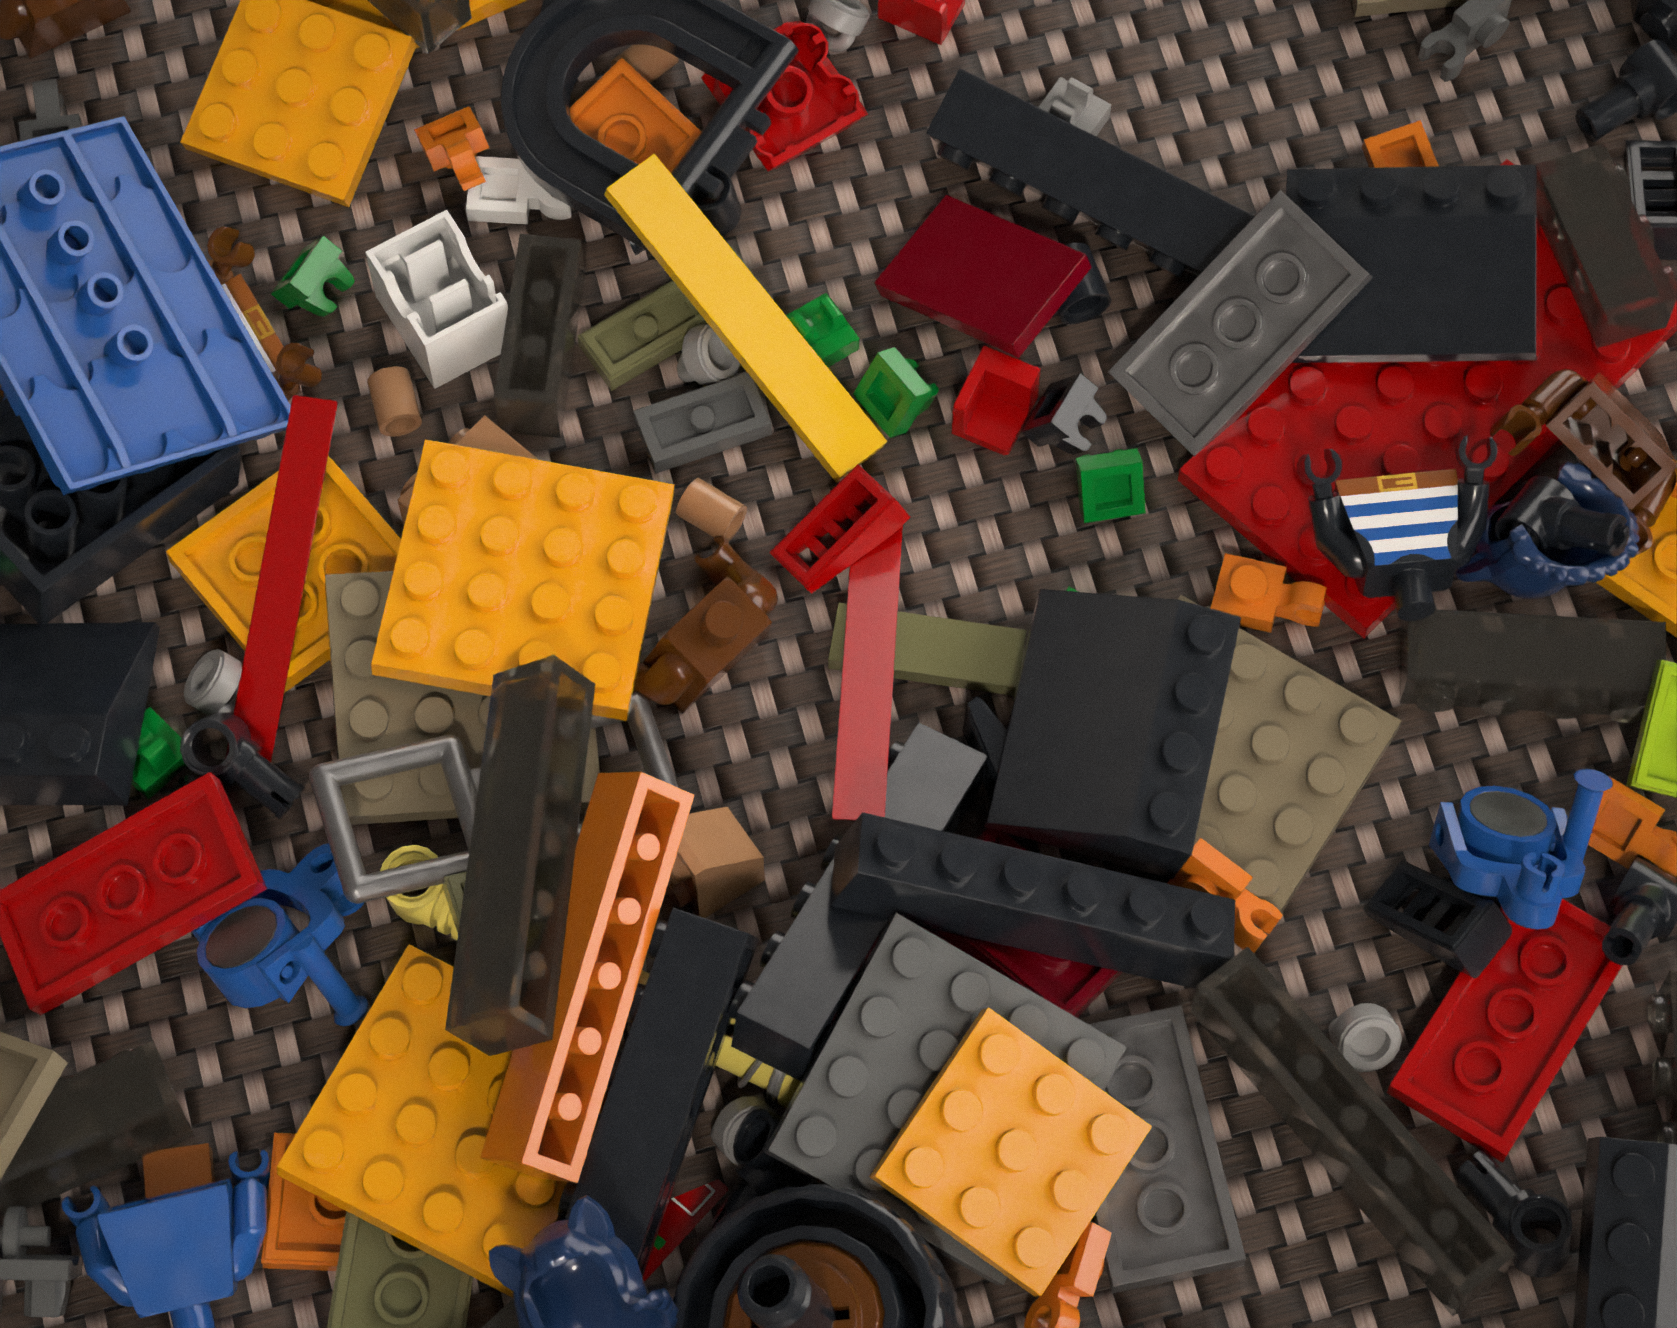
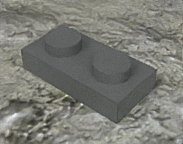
M748 373L633 410L636 427L655 474L772 435L771 421L756 384Z

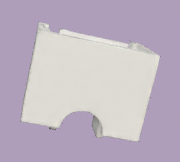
M447 210L365 252L376 298L434 389L515 347L508 304L501 292L495 293L494 282L490 275L485 276L479 269L467 246L464 235Z

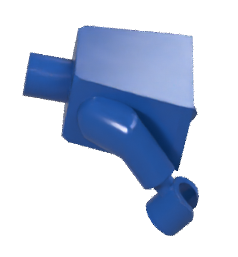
M261 1149V1165L251 1172L240 1170L238 1151L230 1154L228 1162L232 1182L235 1186L234 1189L229 1178L110 1207L96 1186H90V1190L94 1195L93 1204L88 1210L78 1213L77 1207L69 1196L65 1197L62 1201V1209L76 1227L75 1234L87 1275L118 1305L134 1307L139 1318L170 1311L173 1328H216L210 1301L235 1294L238 1281L244 1280L252 1273L267 1232L266 1187L269 1184L271 1169L268 1153Z

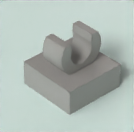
M1060 77L1039 105V108L1095 136L1098 135L1108 121L1111 113V104L1093 95V88L1073 77L1069 81Z

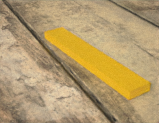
M655 153L606 188L604 196L836 483L844 478L857 464L861 465L885 446L888 441Z

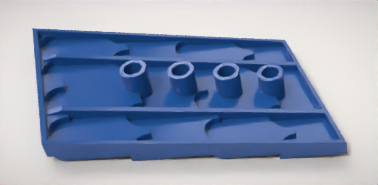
M124 116L0 146V384L15 415H20L53 483L60 488L63 495L88 490L100 484L138 473H146L158 467L193 457L204 456L216 450L251 440L262 439L271 434L285 431L291 408Z

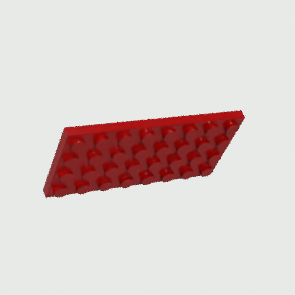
M1506 159V160H1505L1502 164H1500V165H1514V164H1513L1512 162H1510L1508 159ZM1537 183L1536 360L1291 363L1233 424L1179 469L1178 481L1275 564L1287 567L1286 573L1296 582H1312L1327 587L1324 597L1325 606L1365 639L1396 608L1394 596L1375 598L1363 596L1359 592L1355 579L1345 577L1317 549L1308 503L1309 496L1313 495L1312 486L1305 484L1297 474V463L1300 457L1304 454H1309L1311 470L1319 478H1322L1327 471L1324 449H1333L1342 461V470L1336 480L1456 469L1458 479L1464 478L1465 468L1459 464L1455 453L1457 443L1461 438L1466 435L1468 437L1465 449L1467 458L1473 463L1479 464L1483 462L1487 455V438L1489 436L1492 437L1490 435L1491 427L1513 406L1522 405V402L1554 372L1562 369H1571L1585 377L1588 381L1598 373H1601L1616 389L1624 384L1677 331V294ZM1546 424L1541 425L1542 431L1515 456L1508 454L1516 446L1514 437L1508 431L1500 429L1492 437L1497 444L1498 452L1492 465L1484 469L1483 480L1490 482L1487 512L1496 504H1502L1563 444ZM1336 480L1331 483L1332 491H1334Z

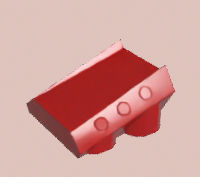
M801 21L786 22L773 29L790 39L797 46L799 52L756 109L765 113L770 118L771 125L763 135L748 127L744 129L756 136L757 144L752 150L768 172L785 165L869 115L860 103L859 93L852 81L840 75L828 59L829 43L821 29L811 23H802ZM706 73L701 77L718 103L722 105L733 88Z

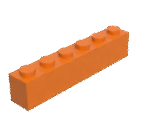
M643 772L598 773L480 1158L535 1178L578 1183L694 794Z

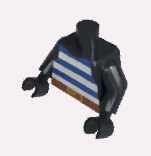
M1467 435L1462 437L1457 443L1455 450L1456 459L1465 468L1464 478L1458 479L1456 469L1336 480L1342 470V461L1333 449H1324L1327 471L1322 478H1319L1311 470L1309 454L1302 455L1297 463V474L1305 484L1312 486L1313 495L1309 496L1308 503L1317 549L1345 577L1355 579L1359 592L1367 598L1394 596L1397 615L1401 620L1417 621L1429 617L1436 610L1432 592L1445 591L1452 586L1455 569L1469 564L1486 530L1490 482L1483 480L1484 469L1492 465L1498 452L1497 444L1490 436L1487 438L1486 458L1479 464L1471 462L1466 456ZM1336 480L1334 491H1332L1331 483Z

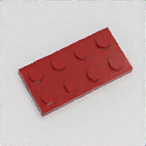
M209 772L0 890V937L29 1009L39 1015H43L265 891L267 886L220 779Z
M1564 899L1561 901L1555 923L1546 929H1531L1518 925L1507 917L1502 907L1500 908V911L1512 927L1511 936L1477 978L1460 972L1387 1091V1094L1478 1149L1486 1150L1491 1157L1501 1163L1504 1162L1623 967V965L1614 963L1607 958L1602 950L1603 939L1611 927Z

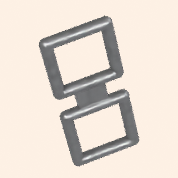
M634 692L627 720L645 772L652 777L678 787L648 699L643 694ZM562 709L505 722L499 731L507 761L471 770L460 739L454 735H444L315 765L310 771L309 779L345 897L350 902L359 904L443 884L444 876L496 865L499 863V857L492 837L530 828L539 854L576 846L582 824L562 829L557 828L529 743L618 723L623 720ZM441 763L468 851L366 874L339 786Z

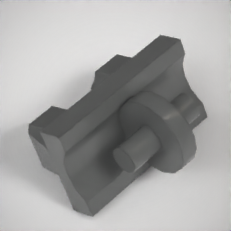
M9 1206L4 1217V1223L0 1225V1246H2L3 1252L0 1253V1314L2 1313L3 1280H25L24 1316L60 1317L66 1312L70 1294V1281L82 1275V1256L71 1254H26L27 1246H50L51 1228L50 1226H28V1214L24 1206Z

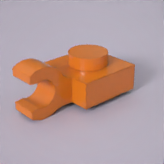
M469 106L414 129L422 150L434 172L444 167L453 169L463 191L486 182L474 156L488 149L489 145L480 124Z
M1225 553L1210 609L1241 617L1240 626L1269 633L1272 632L1275 617L1289 619L1306 626L1319 627L1325 605L1324 597L1327 587L1305 581L1284 584L1287 567Z
M1609 776L1613 786L1603 793L1588 845L1627 869L1631 867L1637 856L1641 855L1665 873L1677 878V832L1656 826L1665 809Z
M1202 838L1194 845L1192 855L1176 876L1167 883L1234 899V942L1242 950L1251 954L1256 952L1267 937V934L1271 933L1283 916L1272 903L1258 898L1246 889L1253 879L1251 875Z

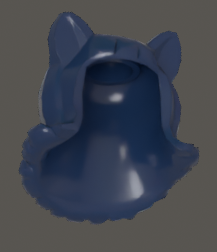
M1566 462L1560 466L1556 480L1572 493L1574 499L1581 507L1602 513L1619 514L1626 518L1627 522L1625 525L1629 526V540L1624 551L1619 556L1613 557L1580 547H1571L1567 550L1549 548L1543 555L1537 549L1522 524L1513 528L1507 539L1498 540L1494 526L1511 504V502H1505L1504 504H1496L1487 512L1486 530L1477 546V552L1473 554L1469 564L1458 568L1455 574L1459 580L1464 582L1487 581L1493 583L1508 594L1523 599L1544 598L1557 593L1567 585H1583L1586 581L1597 582L1602 580L1605 574L1612 577L1618 571L1625 569L1630 563L1629 557L1634 558L1637 554L1639 547L1636 543L1640 539L1637 534L1639 531V525L1636 522L1637 518L1629 510L1622 498H1617L1612 491L1607 490V486L1598 477H1592L1591 470L1587 466L1579 462L1575 464Z
M588 1195L576 1201L572 1207L569 1219L549 1224L537 1233L529 1245L524 1248L503 1244L496 1245L489 1250L490 1267L494 1276L504 1286L513 1291L515 1311L520 1328H675L678 1320L676 1315L679 1310L669 1292L665 1288L652 1290L650 1293L647 1292L636 1257L630 1248L615 1235L613 1224L605 1209Z

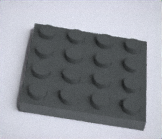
M895 913L888 919L763 1152L821 1185H828L830 1188L836 1189L848 1188L861 1192L869 1200H879L893 1209L901 1218L905 1219L926 1240L932 1249L993 1284L1004 1285L1007 1276L869 1176L982 1009L989 1007L1103 1091L1116 1069L1126 1046L905 917Z

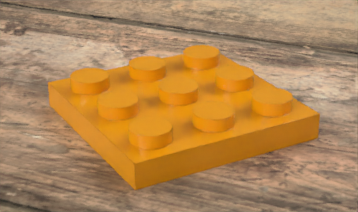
M240 0L180 143L186 150L349 207L417 44L411 36L308 0Z
M329 455L284 693L330 660L325 575L394 571L401 538ZM279 471L166 551L169 562L244 651L247 644Z
M988 1007L981 1010L869 1177L1031 1295L1042 1296L1152 1126Z

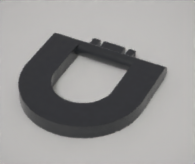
M556 0L545 8L525 29L508 59L501 86V112L506 133L524 169L546 192L630 242L649 251L604 196L606 188L634 169L638 164L586 135L571 120L569 109L571 92L581 72L594 59L612 49L627 45H649L671 53L733 88L671 172L672 176L690 198L698 189L707 194L709 198L716 199L723 190L724 185L722 181L711 174L715 172L730 180L757 144L756 136L744 129L748 127L763 135L771 125L770 118L765 113L756 109L798 54L799 49L784 35L720 0Z

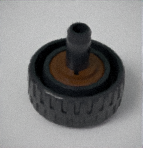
M809 1184L805 1187L795 1188L789 1186L776 1189L772 1193L761 1197L757 1196L743 1203L741 1207L725 1215L700 1240L692 1251V1256L680 1273L673 1302L679 1310L676 1315L678 1320L675 1328H963L962 1313L956 1305L957 1294L952 1281L926 1240L905 1219L901 1218L893 1209L879 1200H869L861 1192L848 1188L836 1189L821 1184Z

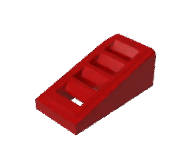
M857 464L769 553L812 594L893 535L911 517L889 492ZM869 503L872 507L863 515L859 510ZM849 518L854 525L845 532L839 524ZM827 533L837 541L829 550L819 541ZM806 548H809L819 558L812 567H809L798 556Z

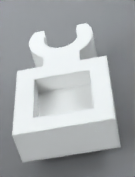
M474 156L486 182L468 189L466 204L468 221L528 225L530 209L540 210L545 216L555 220L571 218L572 208L557 198L552 197L539 186L524 169L519 159Z

